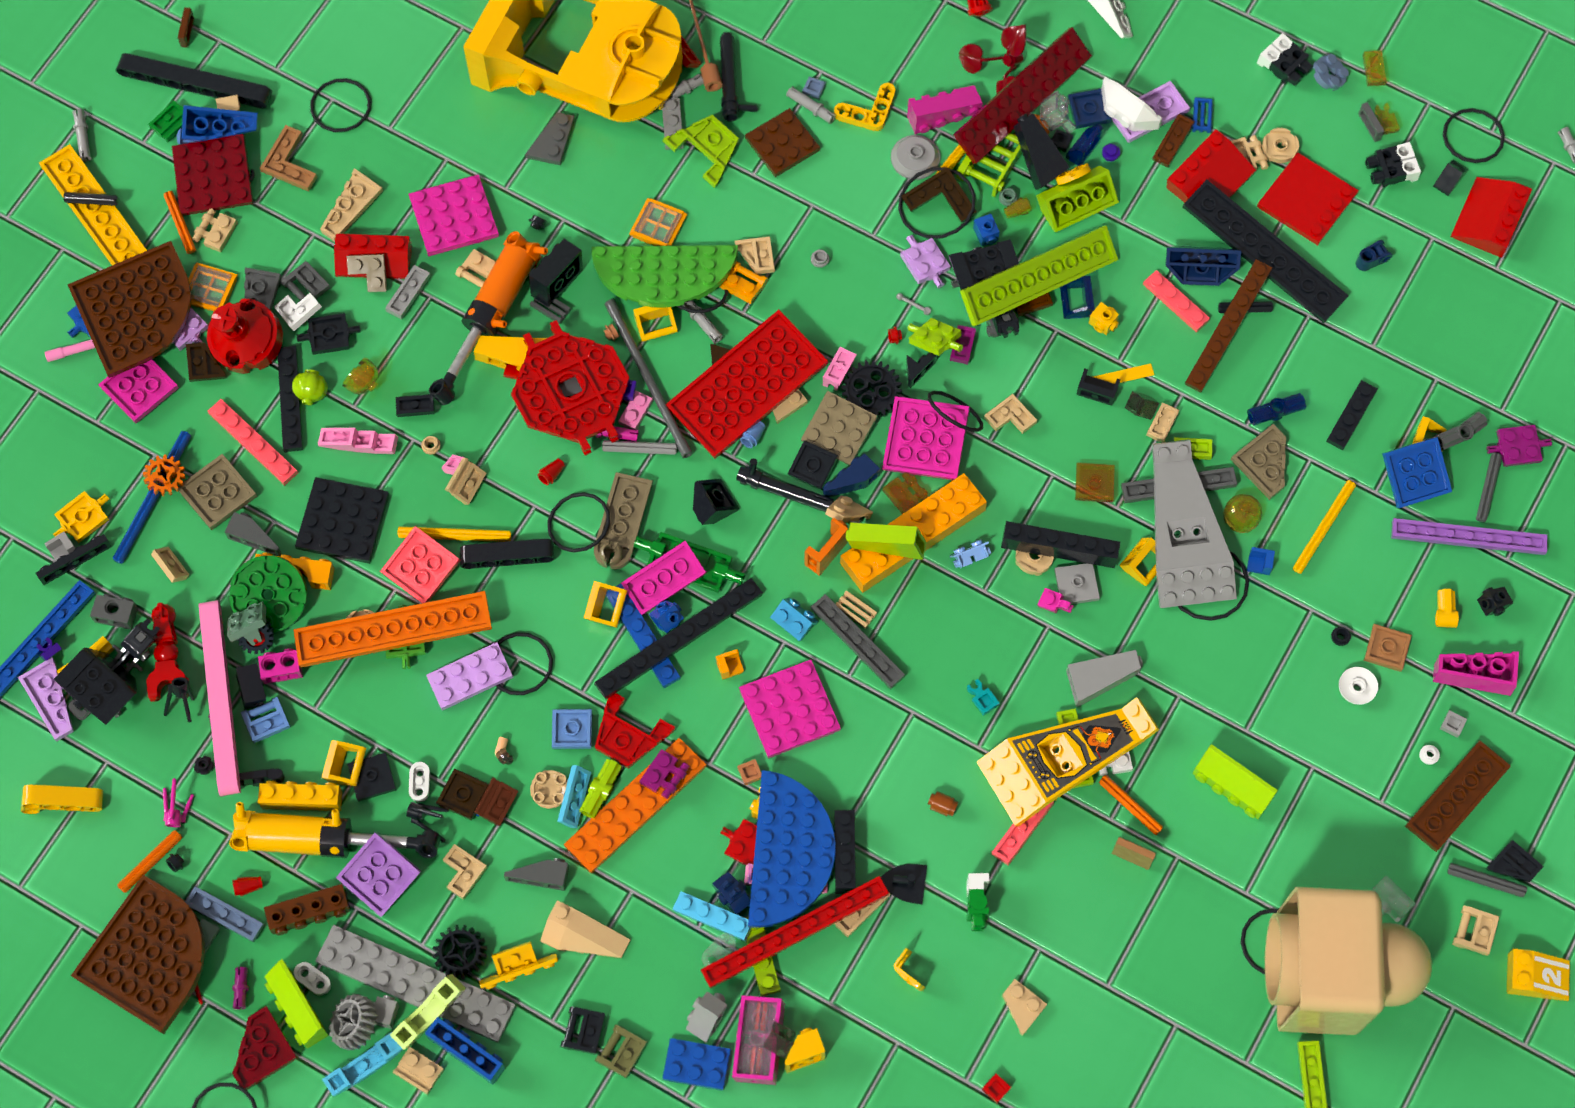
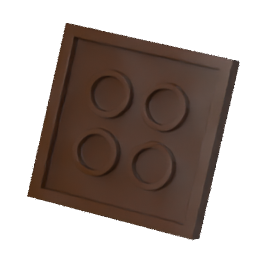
M790 108L745 134V139L775 178L820 151V146Z

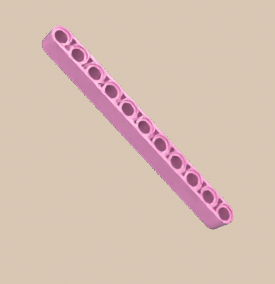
M219 600L199 603V616L217 787L219 795L222 797L241 793L222 612Z

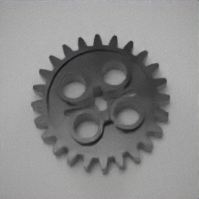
M865 360V366L858 363V369L852 366V373L847 372L846 374L848 379H843L845 385L841 386V390L845 392L841 393L842 398H846L845 400L877 415V417H879V414L886 417L885 411L892 413L891 406L893 407L895 396L900 397L898 395L902 394V389H899L902 383L897 382L899 375L894 376L895 369L889 371V364L883 367L882 361L875 365V360L872 361L871 365L868 364L867 360ZM874 375L881 377L878 381H874L871 378ZM857 383L864 385L861 389H857L854 386ZM882 391L889 393L886 397H882L879 394ZM865 399L872 401L869 405H865L862 402Z

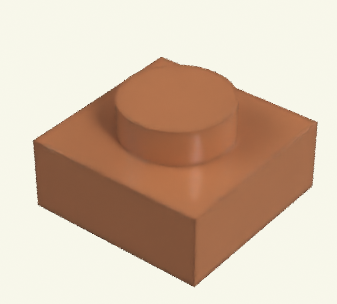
M756 759L737 766L745 786L761 780L762 773Z

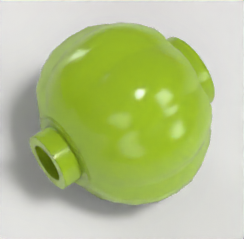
M306 369L304 373H299L293 380V393L302 400L304 405H313V402L322 400L327 394V382L320 375L319 371Z

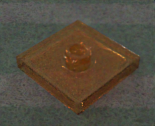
M1077 463L1075 500L1113 503L1115 465Z

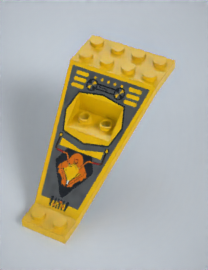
M1136 697L1122 709L1008 738L979 759L977 764L1014 825L1019 827L1048 804L1147 740L1160 729L1141 700ZM1059 747V752L1055 753V749ZM1069 763V768L1065 769V765Z

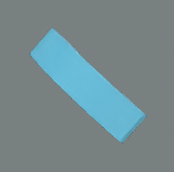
M391 1033L376 1042L374 1047L341 1069L339 1067L322 1079L333 1097L369 1077L403 1050L390 1036Z

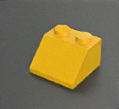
M812 1028L800 1031V1035H797L785 1060L786 1073L825 1060V1049L817 1028L814 1030Z

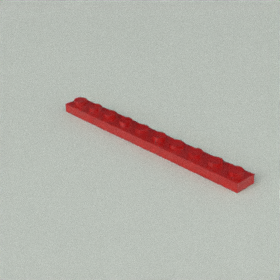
M880 876L700 969L711 989L889 895V892Z

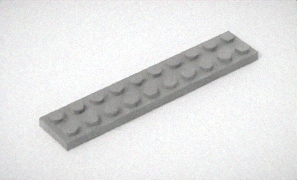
M335 925L332 926L315 960L316 963L418 1008L430 996L432 990L446 977L443 972L441 973L434 968ZM459 980L467 989L441 1014L440 1018L447 1019L456 1025L499 1043L516 1005Z

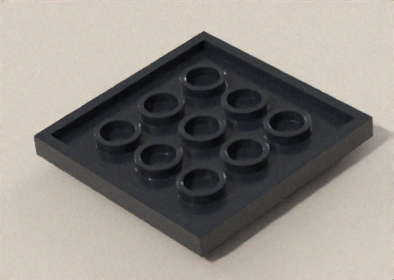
M315 477L295 548L370 564L390 495L389 492Z

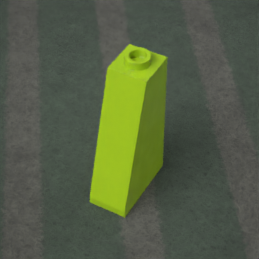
M850 523V527L846 531V540L854 549L919 560L924 558L926 541L916 526Z

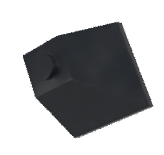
M722 479L700 480L694 483L693 511L702 525L715 524L740 509Z

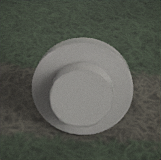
M816 250L811 255V263L818 268L825 267L829 263V255L824 250Z

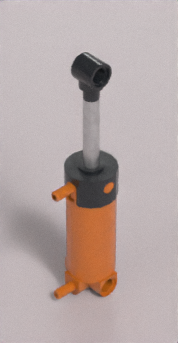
M518 231L510 233L506 238L502 252L461 320L462 324L470 332L444 378L434 381L429 388V394L441 405H447L454 399L455 392L453 389L455 386L453 383L479 337L496 336L500 328L507 326L505 321L506 314L532 268L537 266L541 258L540 254L546 255L548 253L547 247H541L536 242H528Z

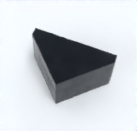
M1452 160L1447 163L1433 187L1449 196L1469 169Z

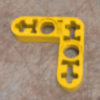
M891 83L882 84L872 110L846 103H838L834 108L836 119L872 131H880L885 125L895 97V87ZM887 90H890V92L887 95V99L884 98V93ZM885 104L887 108L885 110H879L877 108V105ZM856 114H862L864 118L862 120H857L854 118V116ZM878 115L879 122L877 124H874Z

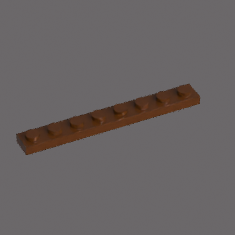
M1257 259L1255 260L1188 376L1185 385L1202 393L1272 271V267Z

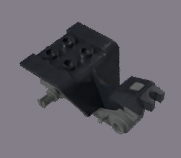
M1011 239L997 242L996 245L984 248L977 247L972 251L950 254L949 259L957 280L951 281L953 289L960 287V290H963L1018 265L1019 261ZM1014 309L986 321L988 325L986 326V331L989 337L1003 336L1007 338L1011 331H1013L1014 335L1019 333V320Z
M148 618L138 623L121 642L122 649H119L116 645L112 646L118 652L114 659L106 652L85 647L53 679L72 696L73 700L69 703V711L77 719L84 720L91 713L107 725L114 716L118 718L121 715L122 711L120 710L136 695V678L129 672L134 667L139 671L143 670L137 663L140 660L144 662L151 655L149 647L158 639L157 633L160 630L157 626L153 630H149L147 626L151 621ZM130 658H132L133 661H132L130 664L127 663L126 665H127L128 667L125 668L123 665H124Z

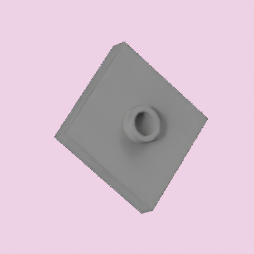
M1086 563L1054 569L1058 592L1064 596L1063 600L1071 604L1099 601L1100 597L1093 564Z

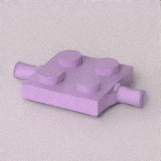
M913 235L908 236L906 240L911 247L902 251L900 257L916 282L920 284L933 280L937 288L943 287L944 283L939 276L949 271L951 266L933 238L917 243Z
M190 308L183 330L173 342L180 351L186 347V344L203 343L200 336L208 329V324L192 308Z

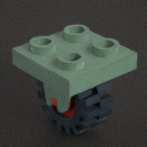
M263 601L258 604H251L246 610L235 612L228 618L227 637L231 642L238 639L244 651L248 649L250 654L252 650L255 651L254 654H258L259 650L261 653H264L265 649L268 650L270 645L272 646L273 627H271L270 622L267 623L266 606Z

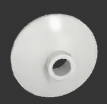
M1352 667L1341 675L1339 691L1348 702L1363 705L1372 701L1376 696L1378 682L1369 670L1362 667ZM1355 685L1360 687L1359 691L1354 689Z

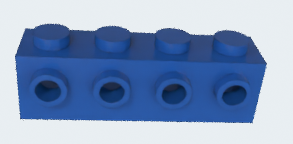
M437 1017L425 1032L427 1038L493 1085L505 1069L502 1063L503 1059L496 1054L490 1055L487 1053V1048L481 1043H473L469 1040L471 1037L462 1030L460 1032L453 1028L454 1024L449 1020H441Z

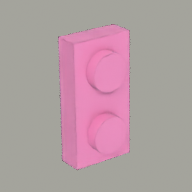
M635 391L634 401L630 400L618 421L619 424L628 429L637 430L652 404L653 398Z

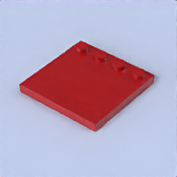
M1297 152L1258 202L1257 208L1318 246L1356 197L1359 190Z

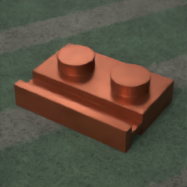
M493 777L474 814H478L499 827L518 790Z

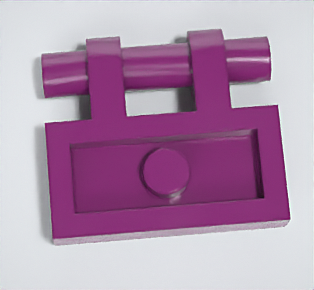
M661 749L640 779V784L655 793L662 787L665 790L661 796L668 799L671 793L674 794L676 791V786L680 780L684 779L687 775L686 771L689 765L683 762L680 768L675 767L678 759ZM670 773L674 774L670 782L665 781Z

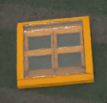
M647 198L629 235L653 246H672L687 217V213L662 202Z
M196 262L188 279L191 288V305L210 311H215L218 307L224 306L229 300L238 275Z

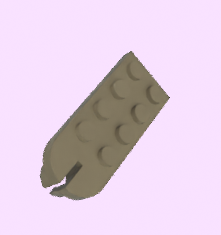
M618 472L615 473L606 504L610 511V526L605 537L594 546L595 559L601 566L607 568L611 553H614V557L610 560L611 569H621L630 562L634 551V542L639 534L653 480ZM605 511L603 514L597 539L603 533L606 525Z

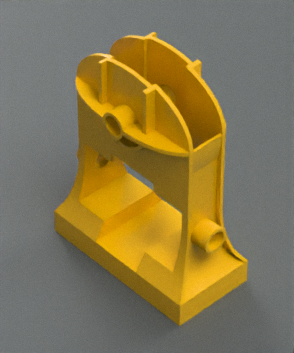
M489 0L463 48L471 85L489 92L504 87H517L521 92L531 96L535 95L538 91L616 122H632L649 115L656 109L661 110L663 104L675 89L682 73L680 26L677 18L668 8L649 0H584L596 4L591 13L593 27L579 53L570 51L557 75L522 60L524 56L522 35L532 18H545L554 0Z

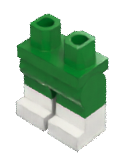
M989 873L968 874L966 881L968 912L966 916L967 921H971V931H984L985 921H987L989 916V907H986L987 898L984 895V890L987 889L989 883Z

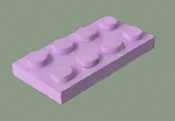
M1171 81L1138 97L1151 107L1157 115L1162 117L1161 126L1174 120L1178 113L1183 115L1190 110V107ZM1111 118L1128 143L1153 131H1131L1129 128L1123 127L1115 118Z
M497 642L426 675L442 711L514 678Z

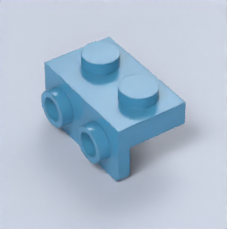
M794 598L783 599L770 617L798 641H802L811 627L818 623L814 618L815 615L809 610L801 608L800 603Z

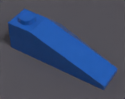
M183 106L181 140L201 142L257 130V113Z

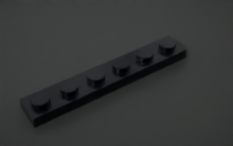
M287 346L281 347L278 353L283 451L292 452L303 450L300 399L295 396L292 390L293 380L299 374L297 347Z

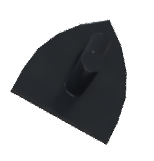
M905 864L897 866L880 877L888 892L905 902L922 905L927 865Z

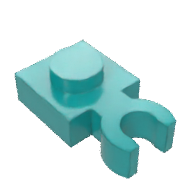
M976 679L975 684L978 688L973 689L970 685H967V691L975 695L972 698V702L984 716L999 706L1000 703L989 688L983 691L981 681Z

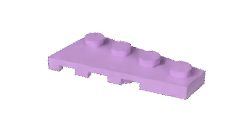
M51 657L19 676L18 679L57 742L74 732L62 687L53 680L58 675L55 660Z

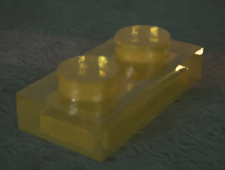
M1382 50L1364 51L1363 61L1367 86L1385 85L1387 81Z

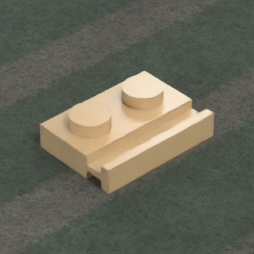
M462 458L445 490L450 492L452 496L464 505H469L486 472L468 461L467 458Z
M409 1047L393 1073L428 1095L443 1073L444 1068Z

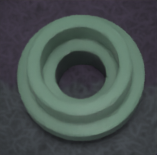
M1006 188L1000 192L999 201L1004 206H1012L1017 201V194L1014 190Z

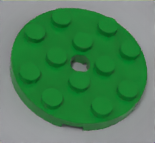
M268 555L250 559L239 567L230 583L229 601L233 613L242 612L251 604H258L263 601L266 606L267 623H271L273 633L285 630L293 625L300 618L306 606L307 587L301 572L291 562L278 556ZM266 589L273 591V597L270 600L264 598L263 593Z

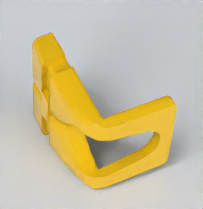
M906 948L894 963V969L908 984L919 991H923L925 987L901 969L912 954Z

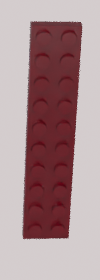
M1073 27L1068 28L953 134L973 164L978 163L1014 129L1013 126L1018 123V118L1024 114L1028 116L1092 56Z

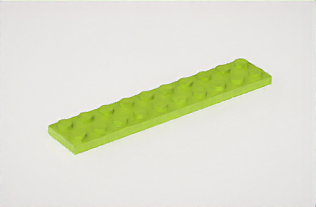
M1107 225L960 290L972 326H977L1117 261L1118 258Z

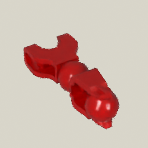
M162 602L157 604L151 614L152 622L154 623L153 629L156 626L160 628L157 633L158 639L154 642L156 645L154 658L157 662H155L154 671L149 674L146 680L148 698L151 702L159 701L162 688L167 684H172V680L175 678L183 677L188 679L179 669L176 662L179 652L176 646L178 639L174 626L176 619L175 609Z

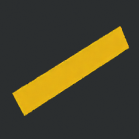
M1150 363L1093 377L1115 384L1117 379H1120V383L1152 376L1154 372Z

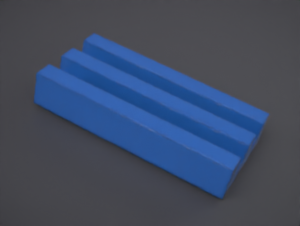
M1194 98L1193 121L1195 122L1192 132H1196V130H1199L1201 133L1203 131L1211 132L1213 99ZM1198 102H1201L1200 126L1197 125ZM1205 103H1208L1207 126H1204Z

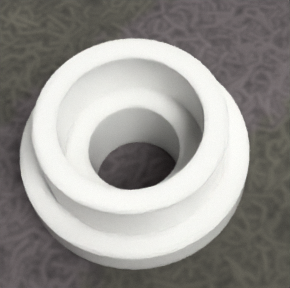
M1426 745L1420 750L1419 757L1423 763L1432 765L1439 760L1440 753L1436 747ZM1427 752H1431L1433 757H1429Z

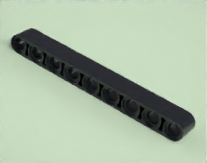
M128 53L121 55L116 67V72L124 77L213 98L237 95L240 104L261 109L267 108L272 94V90L265 85Z

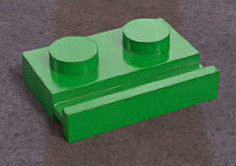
M172 101L148 124L149 127L169 142L177 135L179 129H182L183 107L177 102Z

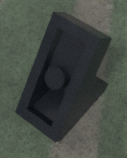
M929 352L927 355L921 356L918 363L907 355L906 369L909 388H912L935 364V354Z

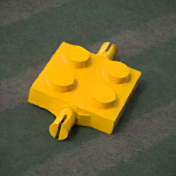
M83 491L54 514L62 527L53 535L56 537L60 533L65 532L73 536L78 543L83 541L109 520L101 507L110 500L109 497L104 493L99 499L95 500Z

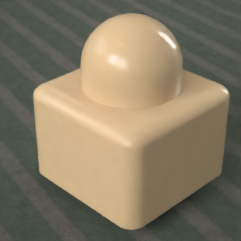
M1295 887L1277 913L1272 914L1270 918L1265 945V983L1270 1004L1277 1005V1027L1279 1032L1357 1035L1381 1013L1384 1006H1401L1415 1000L1423 993L1430 981L1432 958L1427 945L1417 933L1403 925L1382 923V902L1380 896L1375 891Z

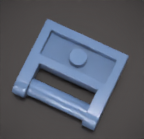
M278 697L272 698V701L252 710L241 712L253 743L291 728ZM276 708L277 711L251 722V718Z

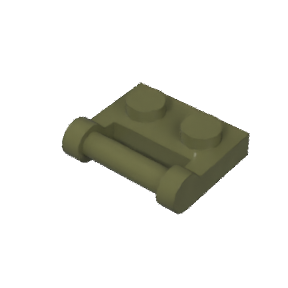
M615 1025L612 1036L602 1053L597 1055L595 1062L627 1079L647 1045V1041ZM620 1036L625 1037L612 1062L607 1060Z

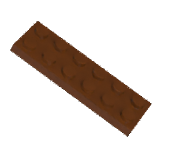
M1479 740L1405 827L1432 850L1437 852L1511 765Z

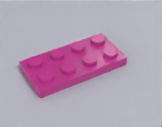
M684 541L621 582L625 590H628V595L643 616L660 602L669 599L707 573L688 543Z

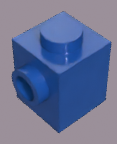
M992 214L974 219L973 229L981 246L992 245L999 240L1000 231Z

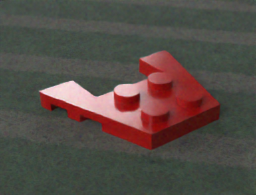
M615 693L607 699L595 750L629 769L675 731V727L659 719L650 735L644 733L616 716L626 700Z

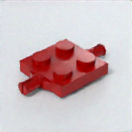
M743 819L739 828L734 832L724 826L720 834L730 839L724 854L745 866L747 864H754L757 825Z

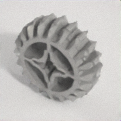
M358 994L347 995L345 999L340 1000V1004L336 1005V1010L332 1012L333 1017L329 1019L331 1025L328 1028L331 1030L329 1036L332 1037V1042L340 1048L347 1050L360 1049L362 1045H366V1040H371V1033H375L373 1030L374 1026L378 1025L375 1022L378 1015L375 1014L377 1008L374 1007V1003L370 999Z

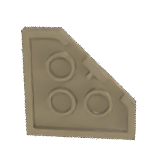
M1274 424L1231 457V461L1269 500L1283 490L1285 486L1286 436Z

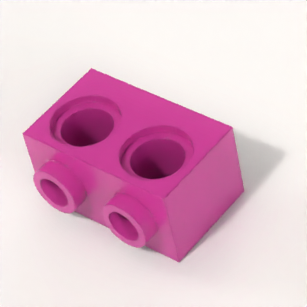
M285 649L280 653L267 652L263 656H258L260 677L264 684L303 678L302 668L298 664L297 651L294 649ZM288 661H294L292 666H286ZM275 664L273 669H266L268 665Z

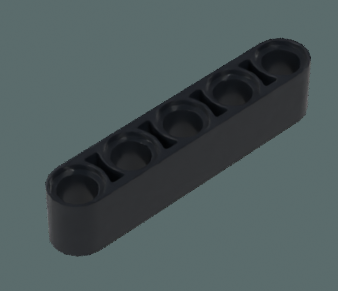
M533 539L464 545L460 547V567L475 569L551 562L554 560L553 540Z

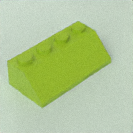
M1100 165L1091 169L1089 173L1080 178L1054 186L1036 195L1041 212L1055 233L1119 203L1110 172Z
M1212 744L1193 772L1199 782L1207 783L1216 794L1224 795L1232 805L1244 809V812L1251 818L1259 819L1278 791Z
M281 959L264 976L267 980L265 986L270 994L274 993L277 997V1000L274 1002L280 1012L282 1010L285 1011L287 1017L284 1019L290 1029L294 1027L297 1034L294 1037L299 1045L304 1044L308 1049L329 1035L290 968Z

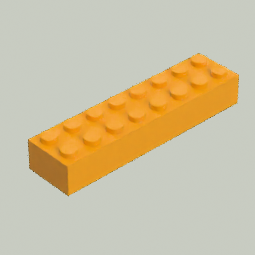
M963 473L887 525L918 527L926 541V551L986 510L987 501L965 473ZM854 548L840 556L841 566L862 593L913 560V558Z

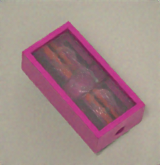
M741 995L732 1078L736 1082L776 1085L785 1003L781 998Z

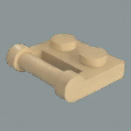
M473 249L464 263L458 267L455 275L460 278L463 277L481 288L484 281L467 272L468 269L487 278L496 261Z
M1463 906L1461 911L1463 915L1458 933L1453 939L1452 944L1456 947L1488 956L1499 916L1469 906ZM1473 916L1476 917L1471 939L1467 941L1464 939L1470 917Z

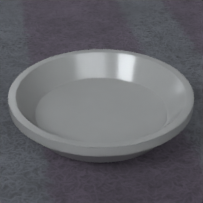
M906 136L894 145L891 152V163L898 174L911 179L921 171L937 168L940 163V152L936 144L924 136ZM935 171L920 175L915 180L927 178Z

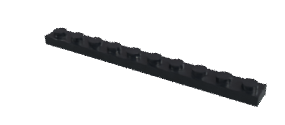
M752 578L747 580L595 681L594 685L603 697L608 699L761 597L763 592Z

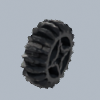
M455 925V931H452L450 927L447 928L448 934L446 935L444 932H441L440 935L443 939L435 940L439 946H433V950L437 952L432 955L434 959H438L435 962L436 967L441 966L439 971L441 973L446 971V976L453 973L458 978L459 974H461V978L464 980L466 978L465 974L468 973L470 977H473L472 970L478 973L480 972L478 965H485L484 961L481 960L487 958V954L483 953L488 950L487 946L483 945L486 942L485 939L480 938V932L474 934L475 929L473 927L468 932L466 925H463L462 930L459 929L458 925ZM457 938H467L473 942L463 944ZM452 942L453 947L451 951L447 952V955L444 956L447 945ZM456 945L463 951L464 960L457 953ZM476 948L475 957L469 963L468 956ZM459 961L463 966L454 967L449 965L448 962Z

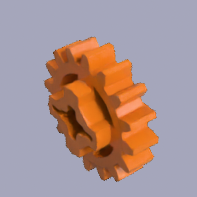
M164 454L163 459H160L157 455L156 461L150 459V466H144L146 472H143V477H145L144 484H149L147 486L148 490L154 489L155 495L158 492H161L162 496H165V492L172 495V490L178 492V485H184L181 480L185 479L184 467H180L181 463L179 460L174 462L173 456L167 459V456ZM161 470H163V472H164L165 475L167 476V477H166V478H167V481H166L165 478H163V476L161 475V474H162V471H161Z

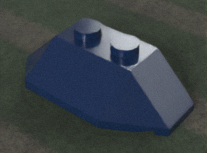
M1196 246L1167 247L1165 266L1181 284L1220 286L1240 269L1241 250Z

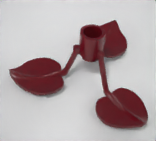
M1025 24L1010 26L1003 30L1001 43L1005 49H1008L1004 56L982 58L983 50L977 44L963 46L959 51V59L963 68L967 72L974 74L981 70L982 62L1003 60V63L1011 68L1004 74V80L997 82L996 92L998 94L1015 78L1008 75L1016 69V65L1023 62L1022 53L1026 44Z

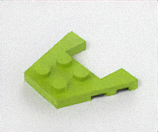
M710 115L693 123L688 128L681 129L671 136H666L663 138V142L674 152L687 140L714 163L703 174V178L715 188L739 138L714 115Z

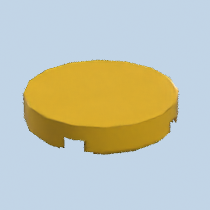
M1083 164L1075 167L1073 170L1065 171L1055 178L1057 185L1080 178L1089 173L1091 168L1088 164Z

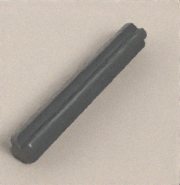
M1492 453L1476 516V520L1479 522H1486L1502 459L1501 454Z
M1450 863L1447 873L1449 875L1519 897L1526 895L1527 887L1454 863Z

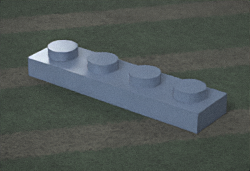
M196 886L185 901L191 909L253 943L265 926L260 921Z

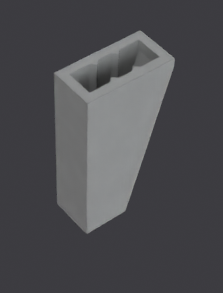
M1136 650L1068 664L1066 673L1076 707L1138 675L1141 667H1143L1141 656H1137Z

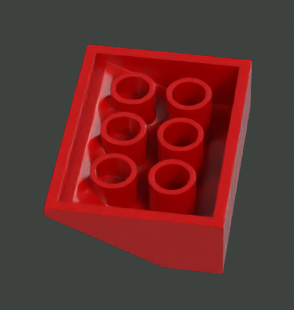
M1215 129L1167 179L1166 188L1185 203L1208 180L1231 198L1256 172V169L1227 137Z
M1476 177L1450 237L1502 258L1532 188L1512 181Z

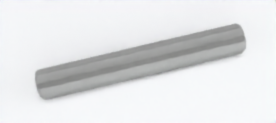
M604 440L602 450L606 452L675 455L677 445L675 443L616 441L612 443L610 440Z

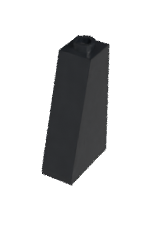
M1034 113L1029 116L1024 114L1017 119L1018 123L1013 127L1035 190H1038L1070 167Z

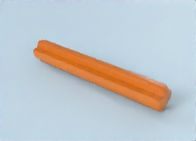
M173 191L165 192L164 198L187 254L194 253L196 248L179 210Z
M1108 775L1101 778L1099 784L1154 835L1162 831L1163 826Z
M173 830L118 883V888L126 893L182 839V836L176 830Z

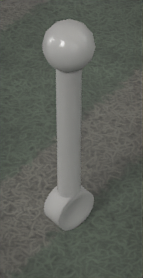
M902 293L896 295L898 300H903L922 310L925 315H930L931 309L929 307L924 308L905 298Z

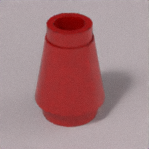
M557 458L540 469L538 474L539 480L545 485L553 484L565 467L564 462Z
M261 876L237 877L236 880H232L235 896L240 895L242 897L263 888Z

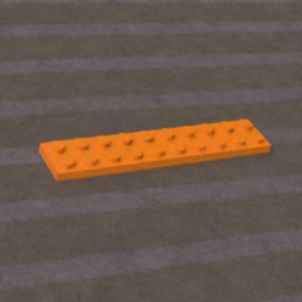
M482 591L293 630L298 664L302 668L490 630L492 625L486 592Z

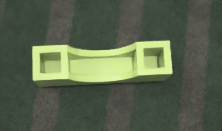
M453 974L446 976L432 990L430 996L423 1004L406 1018L390 1036L403 1049L411 1047L431 1026L434 1020L440 1017L467 988Z

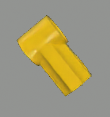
M1452 589L1438 590V610L1435 616L1436 627L1457 628L1459 616L1455 605V591Z

